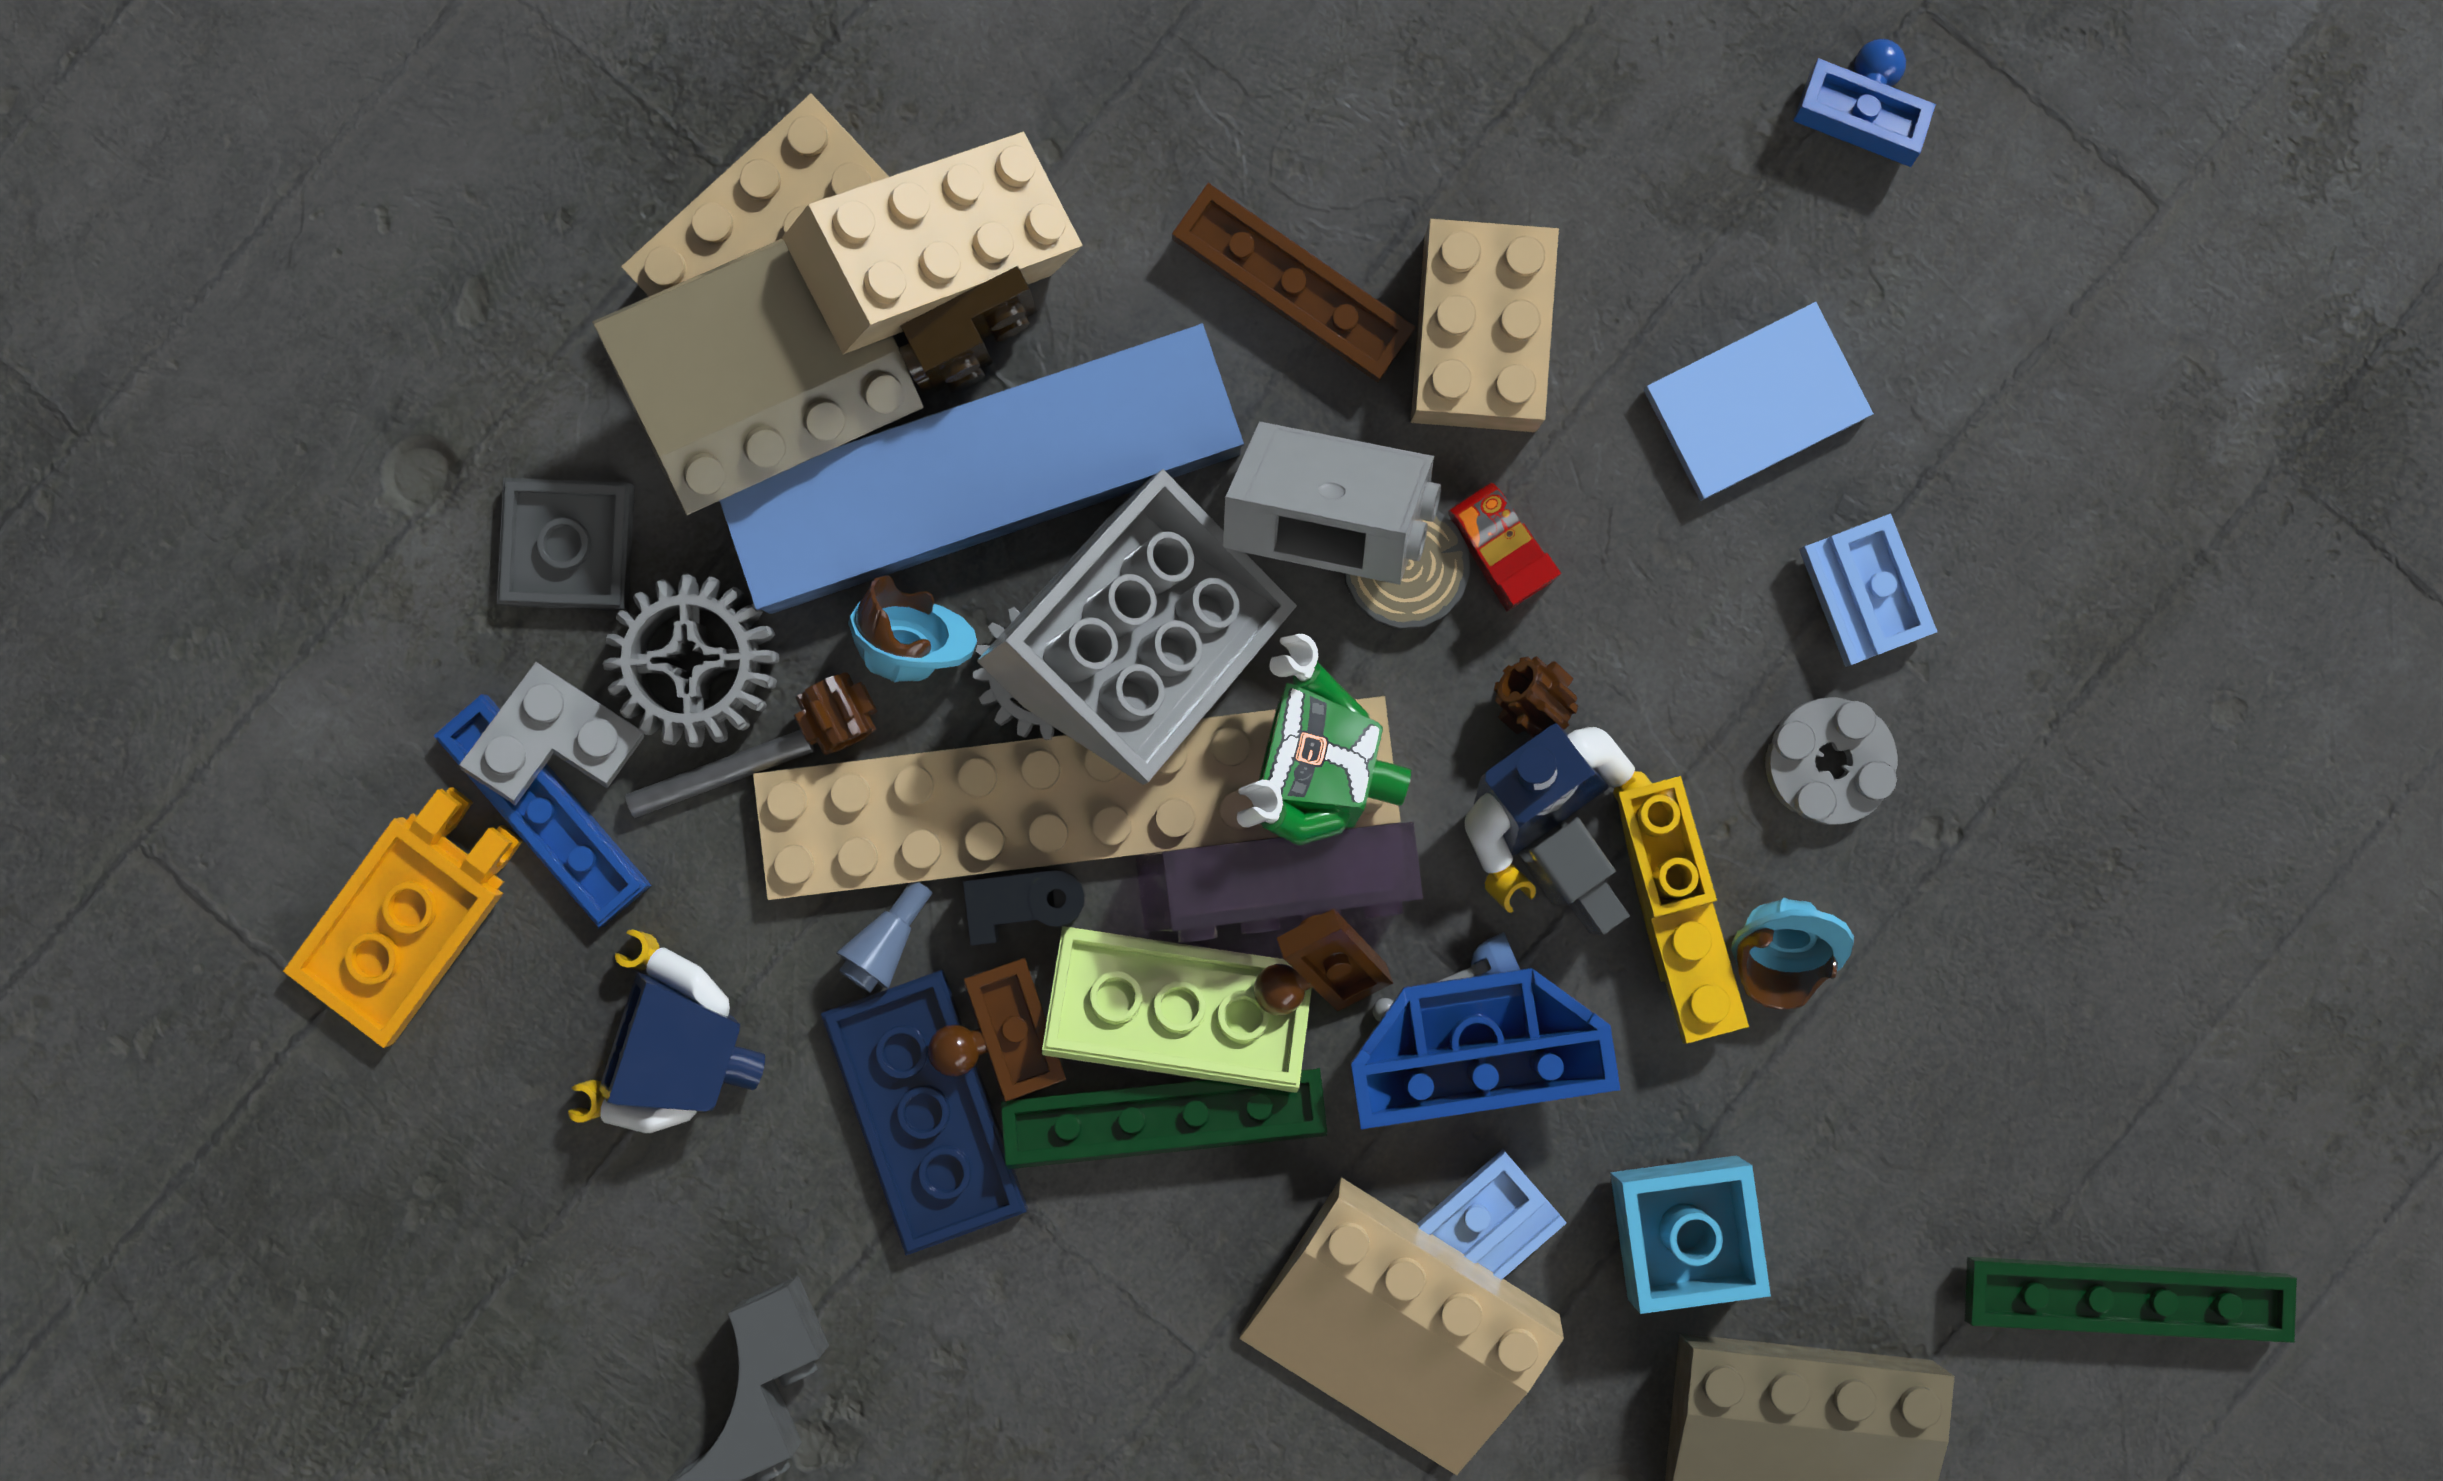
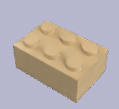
M1430 219L1424 236L1411 423L1536 432L1546 416L1559 228Z

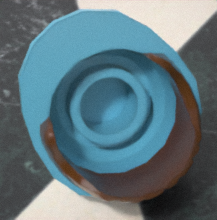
M887 575L880 576L872 581L864 597L852 612L848 622L854 644L869 671L890 679L894 683L899 681H921L928 678L935 669L959 666L972 657L977 643L974 629L962 616L943 606L934 604L932 594L927 591L914 594L902 593L895 587L893 578Z
M1782 898L1778 901L1760 905L1751 912L1744 927L1737 931L1731 950L1738 966L1741 983L1746 994L1752 1000L1772 1009H1794L1804 1006L1824 981L1829 978H1836L1837 971L1843 967L1851 956L1854 935L1845 922L1834 915L1817 910L1811 902Z

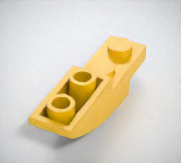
M1681 776L1617 793L1626 845L1642 914L1661 982L1665 981L1682 1043L1688 1044L1749 1027L1713 904L1714 901H1717Z

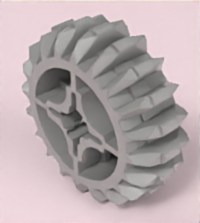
M682 575L679 581L678 595H676L670 582L661 579L656 582L655 587L659 601L654 602L647 594L637 592L634 594L633 599L642 612L636 617L631 613L620 610L616 615V619L621 624L629 627L625 637L617 634H608L606 637L607 644L622 650L621 658H608L603 661V667L605 670L622 672L623 674L622 679L614 681L608 686V691L613 696H625L631 693L632 696L623 704L620 713L625 718H633L645 711L639 724V731L645 735H652L663 724L661 736L662 742L665 744L675 745L684 730L688 746L694 748L701 747L704 741L705 727L715 742H725L728 739V732L724 720L728 719L738 730H746L750 723L740 709L747 705L753 710L763 712L767 706L763 699L753 695L756 686L759 685L767 689H774L776 687L777 680L769 675L760 674L761 664L773 665L778 663L779 654L770 650L759 651L758 646L770 641L775 636L774 630L769 626L750 628L759 620L763 611L756 610L754 604L745 606L738 611L743 602L744 592L736 587L726 591L720 599L722 590L720 580L708 577L699 593L695 577ZM700 610L714 612L720 616L734 633L739 649L727 650L722 647H712L707 638L706 626L700 624ZM679 614L680 621L674 622L673 637L669 644L659 650L647 651L646 654L648 644L657 629L668 619ZM694 643L696 645L693 651L714 659H720L717 661H704L703 665L694 666L692 677H689V679L687 678L690 671L665 663L680 661V658L689 657L691 646H694ZM739 669L736 680L729 692L718 703L704 710V701L709 700V689L713 679L721 673ZM646 673L670 675L675 682L677 697L683 698L684 714L672 711L657 699L649 686Z

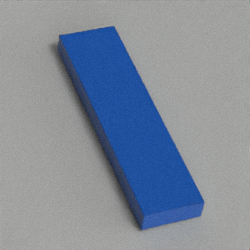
M481 694L439 730L434 737L459 765L500 709L488 695ZM547 763L516 805L467 774L598 928L605 927L652 886Z

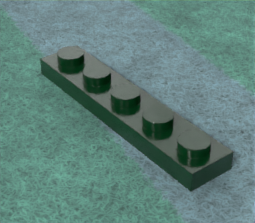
M1320 1068L1301 1070L1300 1085L1297 1093L1202 1080L1001 1101L1005 1163L1008 1169L1327 1136Z
M1967 1257L1964 1321L1972 1326L2295 1343L2297 1278L2286 1273Z

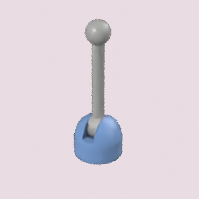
M1503 932L1478 945L1473 953L1470 968L1440 981L1520 970V967ZM1381 998L1375 1002L1372 1012L1377 1021L1382 1019L1394 1000Z

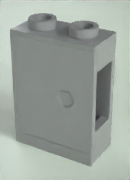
M1259 421L1225 496L1223 548L1400 585L1408 561H1420L1428 526L1423 520L1433 522L1437 513L1441 484L1431 482L1434 456Z

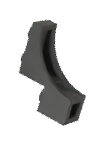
M799 1276L741 1301L728 1313L734 1329L739 1357L738 1386L731 1414L715 1444L691 1464L676 1471L668 1481H741L750 1476L753 1481H768L791 1467L788 1459L794 1455L802 1441L774 1379L779 1377L782 1386H786L812 1374L818 1369L815 1360L819 1359L829 1347Z

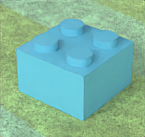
M1736 1155L1610 1172L1628 1301L1640 1314L1771 1296L1753 1166Z

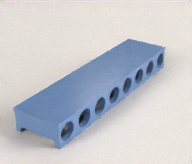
M1202 323L836 447L720 500V504L756 610H763L773 614L868 582L880 576L888 575L1130 493L1162 469L1174 478L1241 455V447L1244 446V442Z

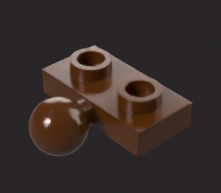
M1333 908L1323 914L1306 918L1298 927L1277 937L1283 959L1291 966L1274 964L1262 970L1254 984V995L1257 1003L1264 1011L1272 1015L1281 1016L1295 1011L1303 1002L1305 991L1313 987L1336 1011H1340L1393 984L1385 961Z
M1025 958L963 979L980 1028L970 1031L960 1025H948L939 1029L932 1036L928 1045V1057L932 1066L939 1073L952 1077L966 1074L975 1066L979 1055L988 1052L1005 1101L1066 1080L1060 1059L1058 1057L1042 1055L1047 1021Z

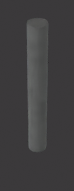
M798 730L625 795L626 802L632 816L636 818L814 752V747L806 741L802 731Z

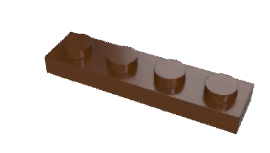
M1207 183L1172 233V240L1377 383L1382 379L1416 329L1413 324L1210 183Z

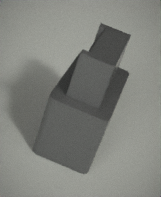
M1579 817L1573 819L1569 824L1562 821L1517 853L1551 904L1570 905L1589 934L1604 935L1630 917L1605 881L1616 870Z

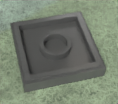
M503 478L497 604L515 607L629 611L635 486L631 483Z

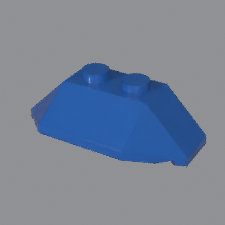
M1532 968L1403 987L1351 1062L1361 1129L1621 1090L1611 1025Z

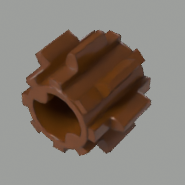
M1527 656L1520 658L1518 663L1512 666L1508 665L1503 670L1504 674L1500 681L1495 682L1494 691L1497 693L1495 701L1503 708L1498 718L1517 735L1525 731L1534 738L1553 724L1557 723L1564 730L1569 726L1567 722L1572 714L1577 713L1578 705L1575 703L1577 697L1568 688L1574 678L1556 661L1546 665L1537 656L1533 657L1532 660Z
M847 672L828 677L808 687L796 696L802 711L794 714V717L806 741L810 745L818 743L825 755L845 749L863 740L876 730L870 716L878 711L865 685L862 682L854 684Z

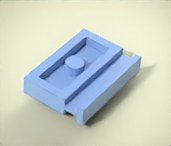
M1891 513L1799 549L1845 667L1937 633Z
M1502 1149L1422 1218L1417 1225L1422 1231L1429 1235L1433 1234L1463 1253L1465 1258L1475 1264L1479 1263L1492 1271L1494 1276L1502 1280L1566 1224V1221L1505 1150Z

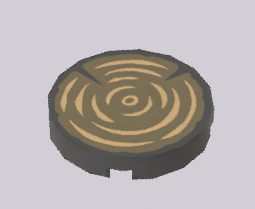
M1437 510L1433 522L1423 520L1428 526L1420 561H1408L1400 585L1344 573L1345 585L1355 605L1374 621L1397 630L1424 628L1444 618L1463 597L1470 576L1469 549L1458 527L1439 510Z

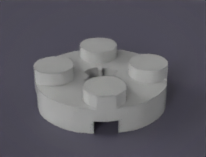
M1828 697L1801 704L1784 716L1778 724L1780 726L1773 735L1772 743L1768 744L1765 768L1772 791L1781 804L1792 812H1796L1803 818L1813 822L1834 825L1857 821L1877 809L1884 798L1890 796L1895 789L1898 756L1893 736L1884 721L1874 713L1871 707L1863 702ZM1826 743H1832L1835 751H1844L1847 758V765L1841 766L1845 771L1837 779L1833 778L1830 771L1819 772L1816 768L1815 758L1816 756H1824L1819 749Z

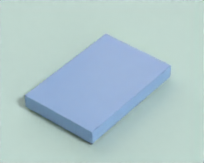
M1817 302L1644 388V392L1700 501L1874 414Z

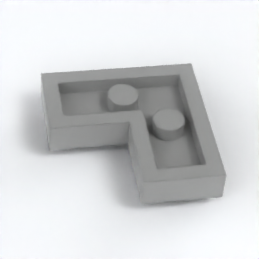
M535 662L459 766L463 772L516 805L553 754L605 788H608L643 740L644 734L631 723Z

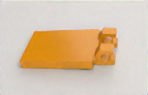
M454 787L448 788L447 791L437 789L418 816L412 813L407 820L404 817L394 818L283 970L285 974L382 1048L389 1047L396 1042L504 893L499 889L504 881L498 878L496 874L507 865L523 842V839L504 825L499 826L497 830L493 827L488 828L469 854L448 840L446 836L457 827L473 804L470 799Z

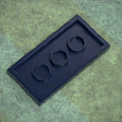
M943 969L821 1013L905 1255L1027 1212L1028 1207L1015 1170L1006 1167L1004 1139L977 1063L966 1074L952 1077L939 1073L929 1060L928 1045L932 1036L939 1029L948 1025L963 1026Z

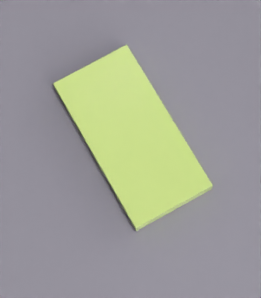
M1062 926L1042 1055L1297 1093L1300 1085L1312 988L1305 991L1303 1002L1295 1011L1287 1015H1272L1264 1011L1257 1003L1254 995V984L1260 972L1270 965L1285 964L1291 966L1284 959Z

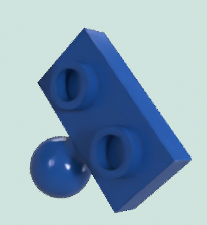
M1876 39L1865 44L1858 52L1855 59V72L1818 58L1809 73L1793 121L1911 167L1921 153L1936 104L1893 88L1905 72V54L1895 42L1888 39Z

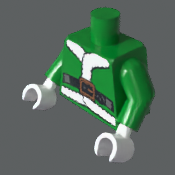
M1305 634L1281 637L1280 643L1289 650L1291 657L1288 655L1272 657L1270 670L1278 677L1293 675L1294 684L1286 683L1277 703L1258 781L1241 787L1238 790L1240 795H1245L1252 801V807L1238 812L1237 821L1242 827H1251L1260 823L1266 830L1296 845H1304L1339 835L1344 829L1353 828L1365 809L1367 798L1402 806L1408 791L1412 770L1377 760L1383 727L1377 721L1370 719L1369 713L1317 661L1318 649L1311 637Z

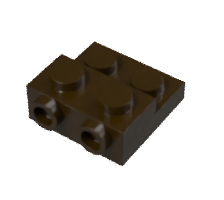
M1016 266L900 325L909 343L898 348L899 352L923 393L932 388H935L938 392L947 386L951 393H956L976 384L985 377L982 369L993 363L982 340L993 335L997 342L1003 341L1022 332L1030 325L1027 317L1037 313L1030 288L1019 267Z

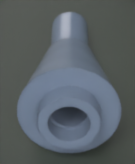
M920 882L909 883L889 912L884 911L836 952L845 961L839 971L868 992H871L877 983L889 989L911 932L910 925L933 892Z

